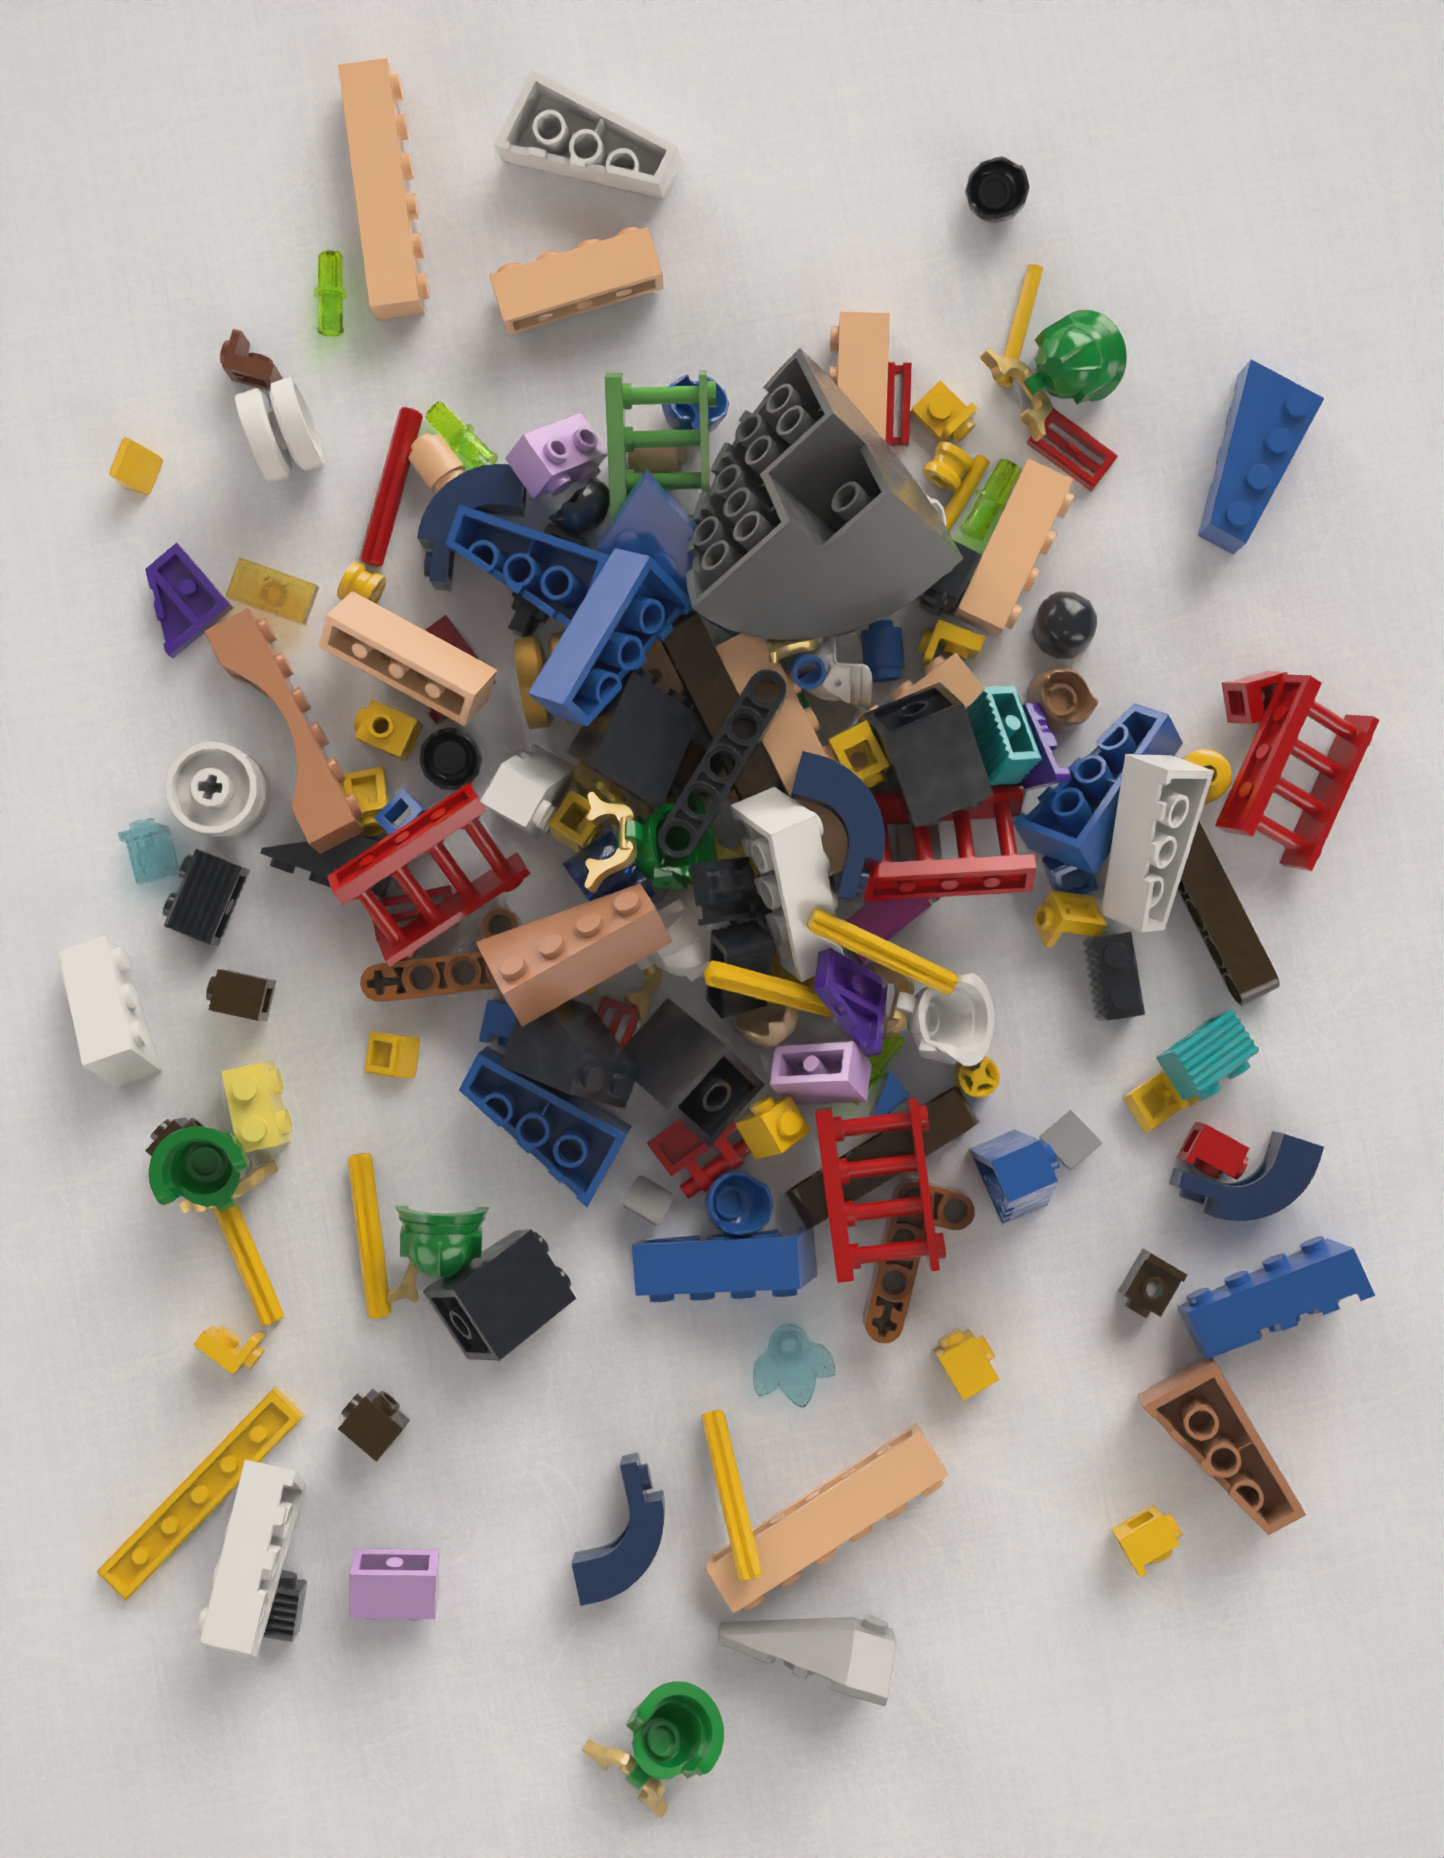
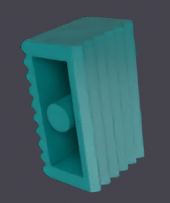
M985 687L966 709L990 785L1017 784L1022 782L1026 774H1029L1030 770L1034 769L1033 766L1038 765L1042 758L1016 687Z
M1229 1010L1203 1022L1202 1025L1191 1031V1033L1185 1035V1037L1156 1056V1059L1182 1100L1197 1096L1202 1101L1222 1089L1219 1081L1227 1076L1228 1079H1233L1247 1071L1251 1067L1247 1060L1259 1052V1047L1254 1045V1040L1250 1038V1033L1245 1031V1026L1241 1024V1019L1236 1017V1012Z

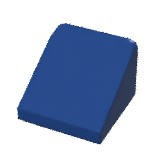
M1047 856L1042 857L1043 867L1053 890L1082 895L1098 890L1094 874Z
M889 1070L885 1072L870 1112L871 1116L890 1114L904 1103L909 1096L908 1092Z

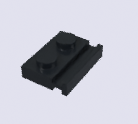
M749 857L690 863L695 905L702 908L703 919H697L698 926L757 917V912L751 911L749 899L755 898L753 889L755 875L750 867Z

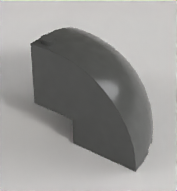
M799 348L764 385L763 388L768 394L753 413L747 410L744 411L738 420L741 423L736 429L733 444L725 442L710 471L716 477L709 493L702 492L700 494L692 520L698 526L693 533L692 540L688 541L687 553L693 556L692 569L686 573L692 609L708 620L726 629L749 636L775 640H805L852 631L894 613L916 599L940 578L951 572L963 560V557L937 511L897 455L845 393Z

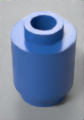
M878 620L868 624L869 629L861 631L863 664L870 668L872 682H890L902 679L901 670L905 668L902 628L893 627L892 620Z

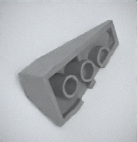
M864 1616L863 1620L854 1617L720 1623L718 1644L766 1663H773L776 1658L784 1661L785 1666L793 1670L792 1674L805 1679L808 1675L818 1674L832 1681L830 1689L886 1706L896 1646L893 1629L888 1628L887 1622L873 1616Z

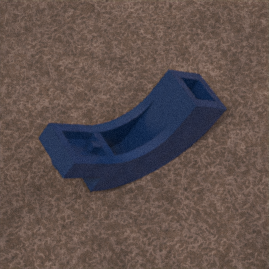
M509 464L484 465L461 473L447 482L426 507L419 525L417 539L423 548L432 549V552H426L424 575L429 577V581L435 590H452L456 551L445 545L459 504L489 515L525 517L527 489Z
M802 751L790 798L820 805L832 812L841 822L847 838V853L836 898L852 902L855 899L856 892L864 894L867 887L870 869L863 867L864 861L880 864L883 861L885 829L882 815L873 794L864 782L850 769L830 758Z
M1273 1131L1261 1165L1247 1178L1233 1183H1220L1174 1168L1169 1184L1181 1188L1179 1196L1204 1204L1205 1197H1208L1203 1213L1231 1221L1256 1220L1286 1208L1304 1192L1317 1171L1324 1146Z
M639 1453L622 1456L620 1463L630 1512V1520L625 1530L618 1538L607 1545L574 1553L572 1569L580 1606L610 1599L627 1590L646 1572L660 1546L665 1518L664 1491L647 1493L646 1490L653 1489L652 1478L648 1463L641 1465Z

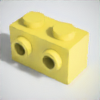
M274 1061L221 1071L234 1135L242 1144L245 1153L291 1142L289 1134L292 1133V1122L288 1110L284 1109L281 1097V1093L284 1090L280 1070L275 1068Z

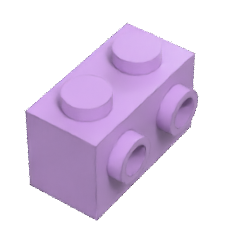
M582 413L523 434L505 459L532 498L535 499L548 493L552 496L559 495L572 483L579 481L583 485L590 478H595L601 471L599 465L607 457L608 450Z
M853 1041L775 1046L770 1086L782 1098L791 1095L796 1105L867 1102L872 1063Z
M354 1549L349 1574V1618H364L366 1620L408 1619L412 1621L435 1619L439 1583V1550Z

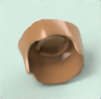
M1053 668L1037 674L1030 682L1027 690V703L1040 704L1046 717L1048 729L1053 734H1065L1074 730L1090 717L1098 705V699L1094 698L1084 678L1077 671L1069 668Z

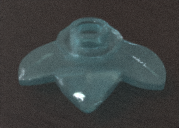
M791 1324L782 1325L776 1328L770 1335L768 1351L763 1353L755 1362L753 1368L754 1388L758 1396H764L780 1386L781 1391L788 1399L799 1407H806L814 1393L816 1377L826 1378L835 1375L834 1360L824 1345L809 1341L803 1329ZM784 1339H794L797 1343L795 1350L792 1352L784 1351L781 1348V1343Z

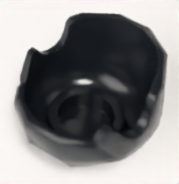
M1003 156L994 157L979 163L969 174L965 190L970 210L980 219L991 223L1013 219L1024 208L1028 197L1030 185L1026 170L1022 165L1016 164Z
M590 478L584 488L578 489L567 502L561 505V508L556 513L549 516V519L560 530L576 537L588 535L596 530L605 520L610 507L609 489L598 478Z
M1066 591L1055 592L1049 595L1047 599H1044L1037 610L1032 630L1033 638L1042 652L1056 659H1072L1085 651L1090 645L1097 629V614L1090 600L1079 594Z
M454 727L438 729L431 733L421 745L419 763L424 777L442 790H458L468 783L471 784L481 772L483 755L480 744L470 733L463 729Z

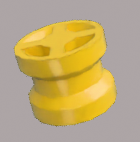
M941 441L935 448L936 456L933 461L925 464L922 473L937 487L955 493L961 486V476L963 473L971 470L974 461L959 447Z
M355 561L348 567L341 578L337 589V597L343 600L353 591L377 604L385 589L387 578L379 573L372 575L366 571L363 564Z
M984 1057L981 1062L974 1066H965L959 1063L955 1069L954 1077L956 1085L962 1092L972 1097L981 1098L995 1091L999 1085L1000 1074L995 1063Z

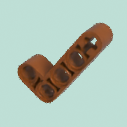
M505 908L491 909L484 915L481 921L482 940L494 936L491 927L497 917L507 916L512 922V929L522 926L520 918L516 913ZM481 952L398 961L391 967L387 963L369 966L363 972L360 981L362 992L367 998L383 1002L499 989ZM468 961L475 968V977L470 984L462 985L456 980L455 970L460 963ZM426 966L433 972L434 980L428 989L421 990L415 984L414 975L419 968ZM382 972L383 977H402L403 985L386 986L383 994L382 989L374 987V980L381 979Z
M918 1179L901 1181L896 1186L891 1200L902 1199L904 1193L909 1189H919ZM928 1182L934 1226L950 1230H962L968 1227L975 1216V1208L970 1198L956 1189ZM951 1199H960L964 1204L962 1216L955 1220L946 1219L943 1214L945 1204ZM922 1213L887 1218L880 1244L892 1243L894 1234L901 1229L912 1231L914 1240L925 1239ZM921 1257L875 1263L863 1311L865 1329L874 1341L887 1344L895 1341L900 1336ZM891 1270H898L904 1276L902 1286L894 1291L883 1288V1276ZM878 1296L889 1301L887 1315L892 1321L891 1325L885 1324L882 1330H878L876 1323L873 1321V1318H881L885 1306L882 1300H877ZM891 1302H898V1305L896 1306Z

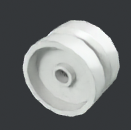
M293 376L271 383L269 392L273 409L264 393L257 388L235 396L239 418L247 443L269 484L290 477L292 464L288 449L295 463L303 471L323 466L326 463L315 424L302 392Z
M201 742L185 749L172 762L165 779V795L172 814L186 827L216 838H236L251 831L264 818L270 803V783L263 768L246 753L221 742ZM222 785L221 793H215L216 789Z

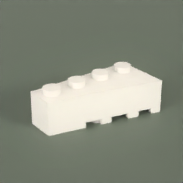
M531 70L494 144L503 162L660 199L665 198L683 163L679 148L675 144L534 70Z
M1125 754L1101 915L1140 932L1165 930L1213 777V770L1172 755Z
M773 787L732 804L730 807L734 819L737 821L742 820L745 824L748 836L741 839L746 856H752L761 875L755 878L754 882L763 902L772 910V913L765 916L775 942L780 964L802 982L816 975L818 952L832 948L843 955L842 946L812 933L806 927L813 910L821 909L836 916L835 909H837L838 903L833 890L830 888L828 873L831 871V866L822 847L821 836L824 830L820 818L815 812H811Z
M249 1460L244 1461L230 1521L224 1535L220 1562L215 1566L211 1578L210 1589H212L209 1606L204 1607L198 1621L197 1634H201L199 1643L211 1648L258 1657L306 1489V1483L295 1470Z

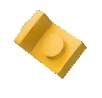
M940 380L911 408L910 414L938 442L950 443L955 439L959 443L975 427L976 424L972 420L978 408L972 402L966 406Z
M938 619L933 630L929 628L924 630L917 651L924 653L920 664L927 666L932 661L937 646L943 647V653L949 657L957 653L962 661H966L967 657L975 659L980 652L985 636Z
M383 766L345 773L347 779L343 781V788L347 795L352 792L354 793L365 814L359 817L365 831L358 834V836L381 834L385 830L374 817L389 802L387 774Z
M1056 890L1050 891L1042 906H1039L1036 910L1034 917L1035 927L1045 947H1053L1062 932L1099 937L1107 926L1094 896Z
M213 1325L204 1330L193 1345L234 1375L243 1367L250 1370L265 1352V1349L260 1345L267 1335L260 1330L242 1347L238 1344L240 1338L226 1327L220 1326L217 1328Z

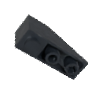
M356 835L322 854H319L309 845L308 841L263 847L260 854L272 858L269 865L271 867L291 874L294 873L296 867L311 872L308 880L331 888L327 877L329 874L378 842ZM387 876L373 885L371 890L376 896L386 897L393 876Z

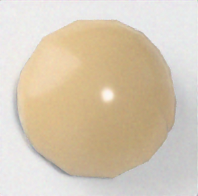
M767 1001L768 1006L737 1014L734 1020L735 1029L738 1034L759 1047H774L792 1035L797 1027L800 1009Z

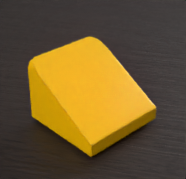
M124 437L110 468L109 475L121 486L144 495H149L163 464V459L135 441Z
M370 1031L364 1072L397 1078H414L417 1070L420 1038Z

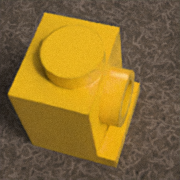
M867 720L828 739L827 745L829 744L838 763L850 769L868 788L884 780L881 773L886 771L890 765ZM856 753H861L866 757L867 763L862 768L855 767L851 762V757Z
M570 790L548 823L554 839L580 855L583 854L587 846L593 847L599 841L604 831L603 822L593 825L587 819V815L591 810L589 800Z
M1155 1505L1150 1506L1111 1529L1128 1561L1140 1578L1148 1574L1144 1565L1149 1562L1150 1564H1158L1169 1558L1173 1553L1172 1549L1180 1545L1177 1539L1183 1536L1171 1513L1163 1515Z

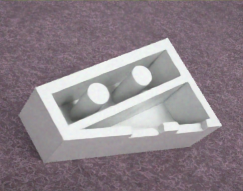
M534 744L529 751L525 749L519 757L515 755L500 765L480 802L496 816L538 839L542 831L547 834L549 833L548 823L556 812L555 807L578 767Z
M104 935L58 951L82 1066L115 1088L163 1072L129 972L131 962L123 946L119 947Z

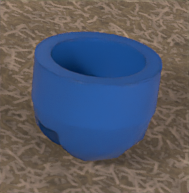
M812 654L797 656L792 661L789 669L792 681L797 686L807 690L820 686L826 676V668L823 661ZM811 663L814 664L815 668L809 669L797 676L799 669Z

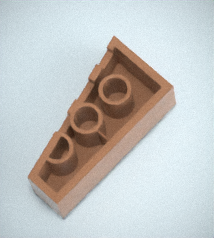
M639 883L477 941L476 944L502 995L523 1027L673 941L656 907Z
M1204 1357L1138 1394L1142 1407L1149 1415L1155 1418L1167 1430L1168 1434L1199 1463L1211 1478L1213 1477L1228 1492V1495L1268 1535L1306 1515L1213 1357L1210 1359Z

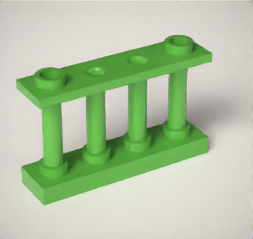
M699 371V386L632 388L631 383H624L623 373H606L604 379L611 521L643 474L635 473V469H627L626 453L634 452V448L701 446V472L651 474L657 479V482L664 490L702 489V492L709 493L708 408L716 407V381H707V371ZM699 403L700 429L633 431V427H625V410L632 409V405ZM687 514L693 520L694 514Z

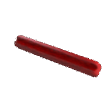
M402 407L398 412L359 556L360 561L369 566L381 567L386 556L411 463L409 460V455L412 452L411 445L418 437L423 419L422 414L413 408Z

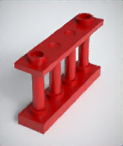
M1282 674L1215 826L1226 833L1251 837L1254 836L1257 830L1286 847L1279 862L1285 867L1312 871L1322 853L1325 841L1380 720L1374 716L1348 714L1343 719L1315 701L1322 682L1311 675ZM1307 716L1336 734L1327 756L1298 739ZM1290 754L1320 772L1310 794L1281 777ZM1273 792L1303 810L1293 832L1264 815Z
M470 783L327 876L332 892L340 903L344 905L350 900H358L385 935L386 939L378 944L389 967L398 961L408 960L416 954L419 947L501 893L516 889L523 882V879L530 875L518 852L506 859L479 821L480 815L487 810L480 802V797ZM458 829H465L492 868L472 882H470L443 844L444 839ZM423 852L430 853L457 891L437 905L434 904L407 867L411 860ZM387 876H394L422 914L402 928L398 926L371 890L373 885Z
M998 785L991 787L994 795L984 799L978 807L970 810H957L944 816L942 821H954L958 859H933L929 826L915 828L912 824L917 861L905 862L891 861L887 824L911 822L904 815L896 793L873 792L872 794L879 806L884 823L885 851L883 861L880 864H864V868L870 869L867 887L863 894L864 901L1032 892L1036 874L1034 854H1017L1012 817H1018L1021 814L1024 797L1023 786ZM995 818L1001 856L976 857L970 820Z
M907 1097L908 1112L842 1120L841 1116L833 1117L831 1107L815 1109L837 1283L854 1281L853 1269H861V1264L928 1256L931 1271H939V1259L946 1258L943 1232L935 1233L922 1131L929 1130L926 1105L918 1106L916 1097ZM911 1128L914 1154L847 1162V1158L838 1159L836 1142L844 1141V1137ZM911 1171L917 1172L920 1195L918 1197L854 1205L852 1200L844 1201L842 1184H850V1179ZM922 1213L925 1239L858 1247V1243L849 1244L847 1227L856 1226L855 1222Z

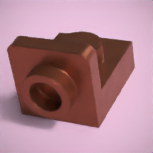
M233 329L230 340H225L221 348L220 363L231 381L270 391L271 383L282 380L283 377L270 358L258 353H249L248 355L249 341L242 331Z

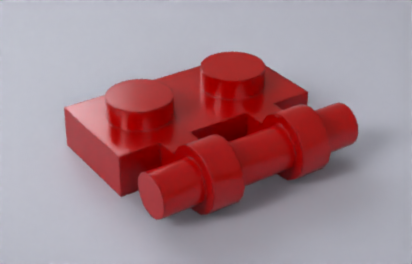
M678 1119L646 1143L671 1177L684 1167L687 1169L692 1177L679 1187L688 1199L701 1190L704 1193L708 1191L709 1186L714 1180L730 1168L736 1170L745 1163L743 1159L751 1153L743 1138L732 1146L725 1137L737 1128L735 1121L726 1128L710 1147ZM713 1145H716L722 1154L702 1168L696 1158Z

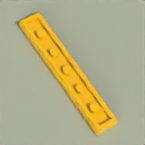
M275 1386L96 1572L125 1601L128 1600L239 1485L244 1461L249 1460L260 1463L305 1415Z

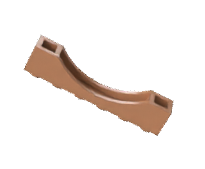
M248 608L205 630L204 632L221 666L234 680L249 685L270 698L287 722L294 741L297 760L296 789L291 809L309 845L319 854H322L364 832L365 830L359 820V817L365 815L353 792L348 795L346 794L341 784L342 781L347 779L335 757L328 758L323 748L329 744L328 739L318 722L311 724L306 714L308 710L312 709L300 687L293 688L288 678L294 675L293 669L283 652L276 654L271 643L276 641L277 638L266 618L258 620Z

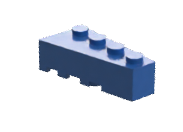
M1250 359L1237 377L1236 391L1226 421L1227 427L1222 446L1218 452L1217 466L1213 482L1209 488L1198 532L1199 537L1233 555L1249 540L1324 400L1320 395Z
M460 504L445 545L566 627H568L610 556Z
M614 548L528 694L553 716L588 727L622 688L621 680L630 670L637 671L647 660L644 654L657 640L664 641L674 630L671 624L680 614L687 615L691 611L690 598L650 556Z
M1134 703L1096 740L1098 746L1088 756L1082 759L1078 757L1068 767L1071 780L1060 782L1054 789L1049 786L1037 797L1040 803L1029 814L1025 815L1022 812L1012 822L1028 849L1095 875L1111 852L1125 754L1175 756L1183 744L1169 714Z
M486 1046L477 1054L459 1091L498 1127L504 1128L518 1141L517 1144L528 1154L531 1153L549 1170L548 1173L559 1183H564L577 1195L576 1198L588 1208L632 1125L581 1097L567 1094L500 1066L503 1055Z

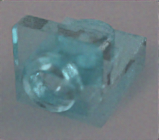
M153 818L131 822L129 823L130 830L118 833L119 840L127 844L136 883L143 884L179 875V865L169 826L155 823Z

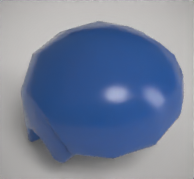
M684 375L667 387L699 386V381H692L689 379V375ZM707 377V381H715L713 378ZM717 382L716 407L708 408L709 433L720 425L727 415L729 407L726 392ZM699 403L661 404L666 421L674 430L700 429Z
M736 1171L720 1175L709 1186L705 1207L710 1222L717 1229L729 1235L742 1236L757 1233L769 1222L773 1210V1202L770 1189L766 1184L758 1181L746 1172Z

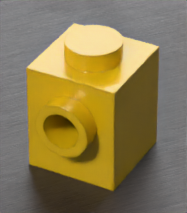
M372 699L368 708L363 706L360 709L354 722V729L357 730L356 739L405 762L408 761L423 727V724L418 719Z
M772 1095L764 1097L750 1106L752 1112L735 1123L755 1160L781 1154L811 1132L791 1095L776 1100L773 1099Z
M955 1329L939 1339L940 1346L935 1348L934 1352L963 1401L1000 1380L989 1362L996 1356L983 1335L975 1338L969 1329L961 1332L960 1329Z

